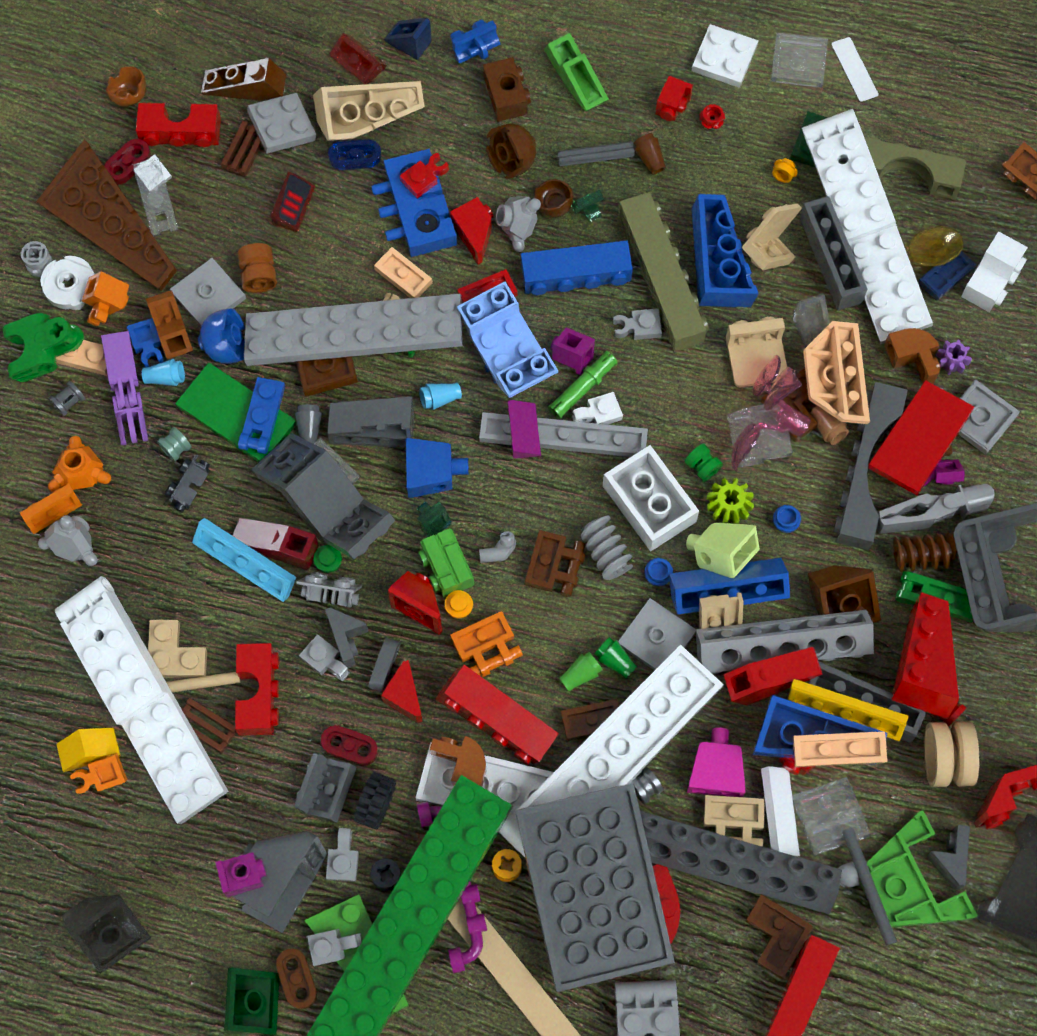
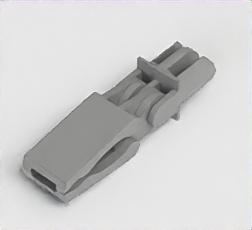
M978 484L965 488L959 485L954 493L917 496L879 511L876 530L879 534L926 529L937 522L952 518L957 514H960L961 519L964 520L967 515L982 512L989 508L995 496L994 489L988 484ZM912 512L925 513L919 516H903Z

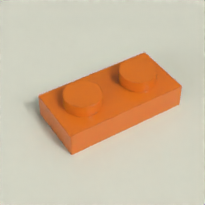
M67 484L62 488L56 489L52 494L37 503L31 504L27 509L20 512V515L34 535L59 520L62 516L79 508L82 504L71 486Z

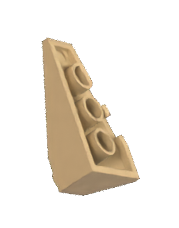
M421 81L321 87L313 94L316 120L327 141L354 139L425 107Z

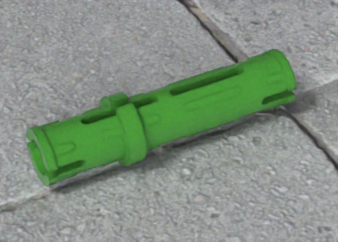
M605 351L591 366H586L583 369V374L548 406V409L554 416L556 415V418L561 419L594 385L598 386L602 382L601 378L618 364L612 354L608 356L610 352Z

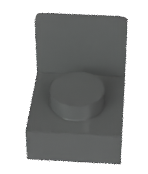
M331 607L325 609L343 664L347 668L356 666L354 656L359 654L354 639L350 638L367 633V624Z
M957 825L952 832H948L946 849L950 850V853L931 851L927 854L930 862L955 890H960L966 885L970 826Z

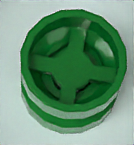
M704 443L696 447L684 461L690 469L697 471V476L702 482L710 480L723 466L718 457H713L710 454L711 450Z

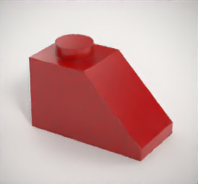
M476 197L450 211V217L456 233L479 265L483 263L492 231L491 219L493 218V213L487 204L483 205L480 199Z

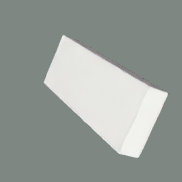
M770 766L761 768L771 849L796 857L800 856L789 771L785 768Z

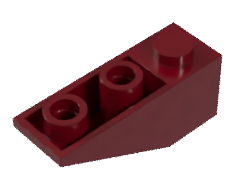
M239 518L232 535L263 556L309 571L314 554L319 546L315 534L287 525Z

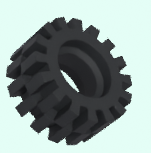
M374 771L370 778H368L363 793L359 798L354 821L377 830L390 806L397 780Z

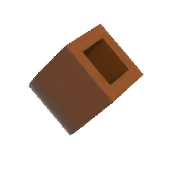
M173 291L146 298L166 358L170 359L192 352L193 349Z
M916 328L903 329L888 334L884 347L893 369L914 363L922 384L925 380L934 384L940 372L939 362L934 357L939 348L937 340L928 332Z
M465 736L460 747L457 746L458 742L454 739L441 737L440 740L433 738L429 749L431 755L456 762L451 778L452 786H455L461 775L481 787L483 786L487 770L486 760L482 748L476 741Z

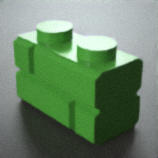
M449 528L420 541L422 550L418 551L423 566H429L433 575L429 576L435 592L440 590L443 598H446L453 591H463L473 587L474 577L452 529Z

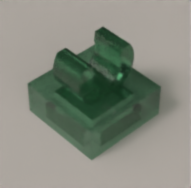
M598 190L575 200L572 204L575 214L584 211L589 222L598 219L602 215L597 205L604 200L601 191Z
M439 501L432 507L427 502H424L417 508L422 514L417 520L426 537L437 535L452 524L445 507Z

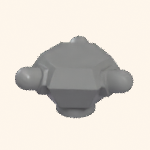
M529 196L510 197L504 205L500 204L496 210V223L498 226H502V230L510 236L513 249L516 252L524 250V240L531 236L537 222L536 211L540 209L541 202L536 198L531 199Z
M62 516L60 520L55 521L44 532L45 537L40 538L38 541V546L41 549H51L56 556L73 562L83 560L88 566H94L98 561L97 556L92 552L91 535L88 532L90 527L81 517Z

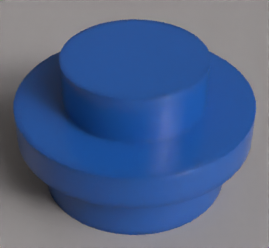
M783 505L774 512L773 524L779 531L791 533L800 526L801 515L795 507Z
M655 558L647 563L645 578L650 584L664 586L670 582L669 574L673 573V568L667 560Z

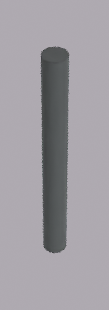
M853 827L842 831L843 837L886 946L897 942L854 829Z

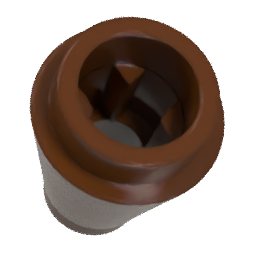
M653 133L645 134L634 142L635 152L651 171L652 175L666 169L659 140L654 137Z

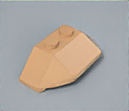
M832 321L803 350L808 399L841 422L868 424L870 417L858 323Z

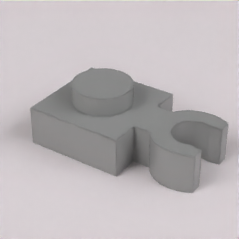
M659 309L632 311L631 318L623 315L613 317V325L622 324L624 326L623 329L615 330L616 338H624L629 333L634 334V340L661 338L662 336Z

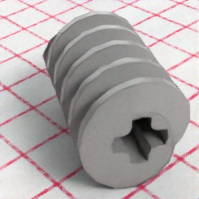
M609 515L597 518L581 529V539L587 542V550L593 551L591 557L593 560L598 561L597 568L604 570L602 577L605 580L617 578L633 567L632 564L627 565L632 555L621 554L626 549V544L616 545L621 539V535L611 536L616 526L606 527L605 525L611 519Z

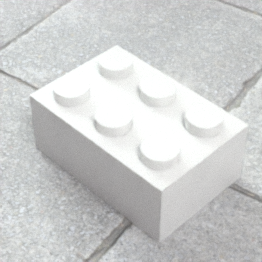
M651 445L604 474V489L650 552L697 522L699 510Z

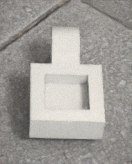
M614 392L589 399L587 401L588 407H580L573 410L574 415L572 416L573 421L589 423L594 421L596 424L606 425L621 421L623 418Z

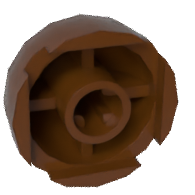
M513 123L505 124L491 129L487 134V138H490V145L486 146L487 155L498 174L503 171L507 175L504 178L510 179L528 171L535 161L536 142L523 126Z

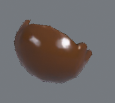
M551 179L535 188L534 198L541 202V207L538 211L545 217H562L568 213L573 204L574 194L572 188L565 181Z

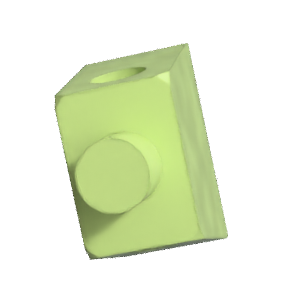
M713 523L702 535L690 534L686 542L687 549L695 551L697 565L700 568L729 578H735L760 550L756 526L746 524Z

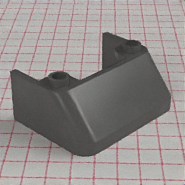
M1037 503L960 522L954 530L955 543L973 620L982 631L1022 633L1037 630V613L1029 605L1023 603L1009 605L997 553L1009 551L1016 544L1017 535L1015 527L1037 522Z
M309 831L258 840L255 844L249 843L243 855L253 852L257 859H263L267 876L262 877L264 887L231 896L244 903L241 911L282 934L327 855L319 837ZM241 867L236 875L238 877L245 876L247 868Z

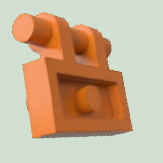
M502 611L450 635L462 663L473 658L476 665L470 667V669L482 677L491 674L490 671L499 666L513 664L514 659L523 656L519 646L508 650L505 644L514 639V634ZM496 647L499 654L485 660L482 654Z

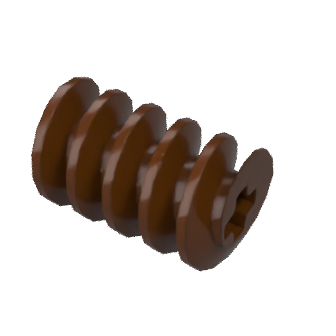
M947 533L945 538L942 534H936L932 538L930 534H925L921 539L919 535H914L911 541L908 536H902L900 542L897 537H894V560L900 572L904 571L906 563H908L911 571H915L916 563H920L922 570H926L928 562H931L933 569L936 570L939 561H942L944 568L948 569L950 561L956 558L954 536L952 533Z

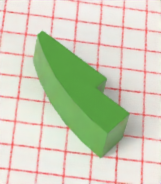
M571 33L547 44L544 50L570 93L585 112L609 100L585 53L581 54Z

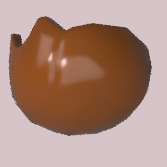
M121 67L117 77H109L106 88L109 99L123 107H129L140 102L147 90L145 76L142 70L136 67Z

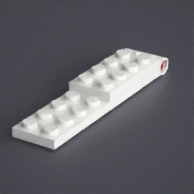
M850 109L802 127L825 194L831 199L868 290L864 300L880 343L884 344L888 334L908 328L923 330L933 326L854 110ZM844 159L848 161L846 164L839 163Z
M100 576L55 609V613L61 621L60 625L115 723L122 725L176 823L183 824L229 792L116 596L110 582L105 577Z
M680 645L518 809L631 783L641 773L642 769L723 687V683ZM514 812L504 822L499 833L525 857Z

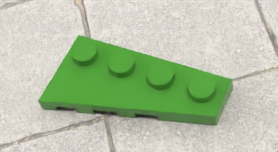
M360 895L304 920L314 934L339 929L341 938L361 933L362 941L372 926ZM359 946L345 949V959L336 961L344 972ZM404 994L393 1013L409 1006Z

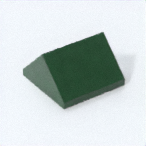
M228 968L225 1032L230 1035H277L280 980L278 973Z

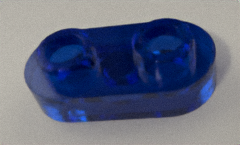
M370 139L336 142L328 151L330 164L338 170L372 168L379 164L382 157L379 144ZM367 154L372 155L371 158H365L364 156ZM341 156L346 157L345 160H339L338 158Z

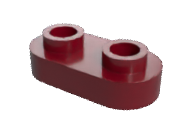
M132 139L106 161L104 166L117 185L128 182L136 174L134 169L151 158L149 146L141 139ZM136 154H142L138 158L134 157ZM123 171V173L115 175L116 172Z
M337 725L328 727L322 733L321 745L330 756L359 766L370 765L377 758V744L368 735ZM334 738L342 740L341 744L337 747L331 745ZM360 748H368V754L360 756L358 754Z

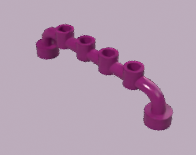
M428 801L417 804L421 826L432 825L433 818H436L442 807H430ZM471 882L468 883L461 895L471 938V946L465 952H461L460 947L448 949L453 974L465 971L464 965L474 961L480 955L483 948L482 932L488 931L484 913L477 914L475 903L481 902L477 884L471 885Z

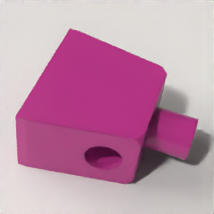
M712 728L711 743H699L687 793L728 797L744 796L746 788L741 746L728 744V729Z

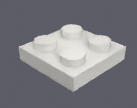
M710 24L692 65V72L740 88L757 48L758 40Z

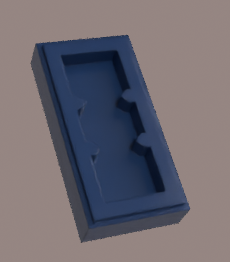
M956 247L922 276L918 284L938 301L972 272L976 264Z

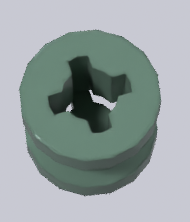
M175 427L169 430L167 437H161L157 441L164 453L174 462L179 459V455L183 451H188L192 448L184 435Z

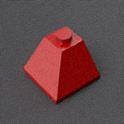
M407 571L388 589L391 607L440 635L442 632L441 616L433 587L430 584L431 581L420 573L414 575Z

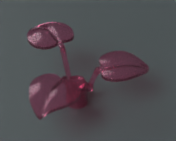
M775 355L758 375L753 385V395L758 397L765 390L769 395L765 400L764 409L769 411L775 405L782 408L776 417L779 426L751 422L743 429L734 443L731 454L732 467L737 472L740 462L756 444L761 429L776 430L782 434L787 430L797 437H801L809 427L811 419L783 401L786 396L802 386L791 367H787L778 376L781 367V359L778 355Z

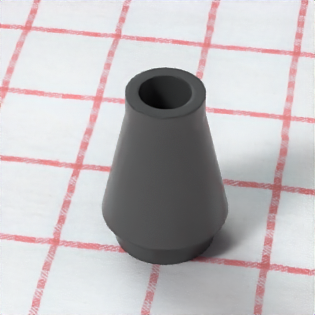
M310 404L297 406V412H295L299 436L317 445V436L322 417L319 406Z

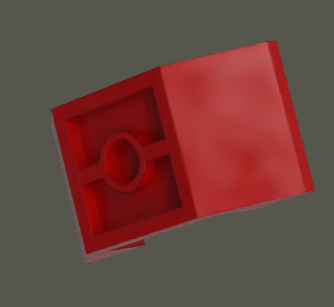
M1037 765L1004 774L990 787L974 821L976 828L985 825L986 830L1003 825L1004 821L1010 819L1009 815L1017 809L1013 797L1023 794L1022 791L1030 787L1033 788V791H1037Z

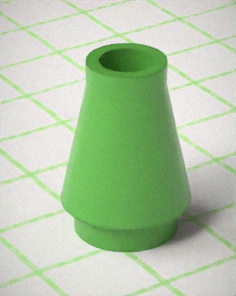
M588 652L584 656L581 654L559 679L570 692L573 688L599 677L598 673L603 669L593 655Z

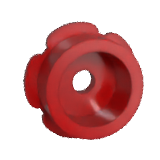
M711 104L701 111L699 119L702 121V126L706 129H719L724 124L725 114L720 106Z

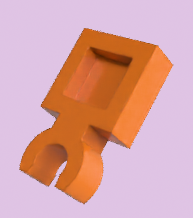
M118 753L91 761L87 764L90 771L78 769L70 776L71 779L81 777L85 782L84 785L77 787L75 790L77 794L86 792L93 784H95L97 791H101L127 781Z

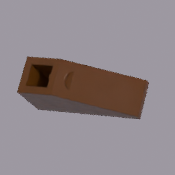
M270 58L205 70L201 93L209 96L259 101L283 96L286 73Z

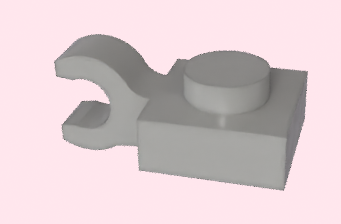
M318 634L299 655L303 662L321 676L328 670L343 682L350 674L347 671L348 668L336 660L340 656V652Z
M339 828L338 849L328 850L326 880L357 881L359 852L350 850L352 841L351 829Z
M339 929L307 936L313 966L345 959V949L358 947L362 943L361 933L341 938Z

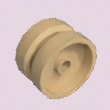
M956 721L950 729L945 722H929L926 725L924 761L927 779L931 787H947L952 779L958 787H973L976 785L979 773V746L976 729L971 721Z

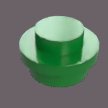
M330 545L318 548L313 558L316 568L324 573L336 571L342 563L341 552Z

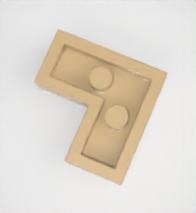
M150 620L148 652L163 678L206 676V647H179V620Z

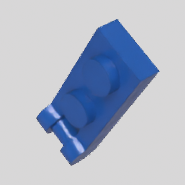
M257 377L244 428L239 438V449L248 450L251 448L256 449L258 453L267 454L285 390L284 382ZM253 433L262 434L259 439L252 437Z

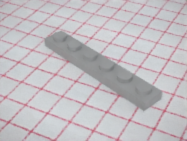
M482 412L480 442L512 445L509 415ZM537 418L540 448L632 457L646 448L648 432L646 428Z

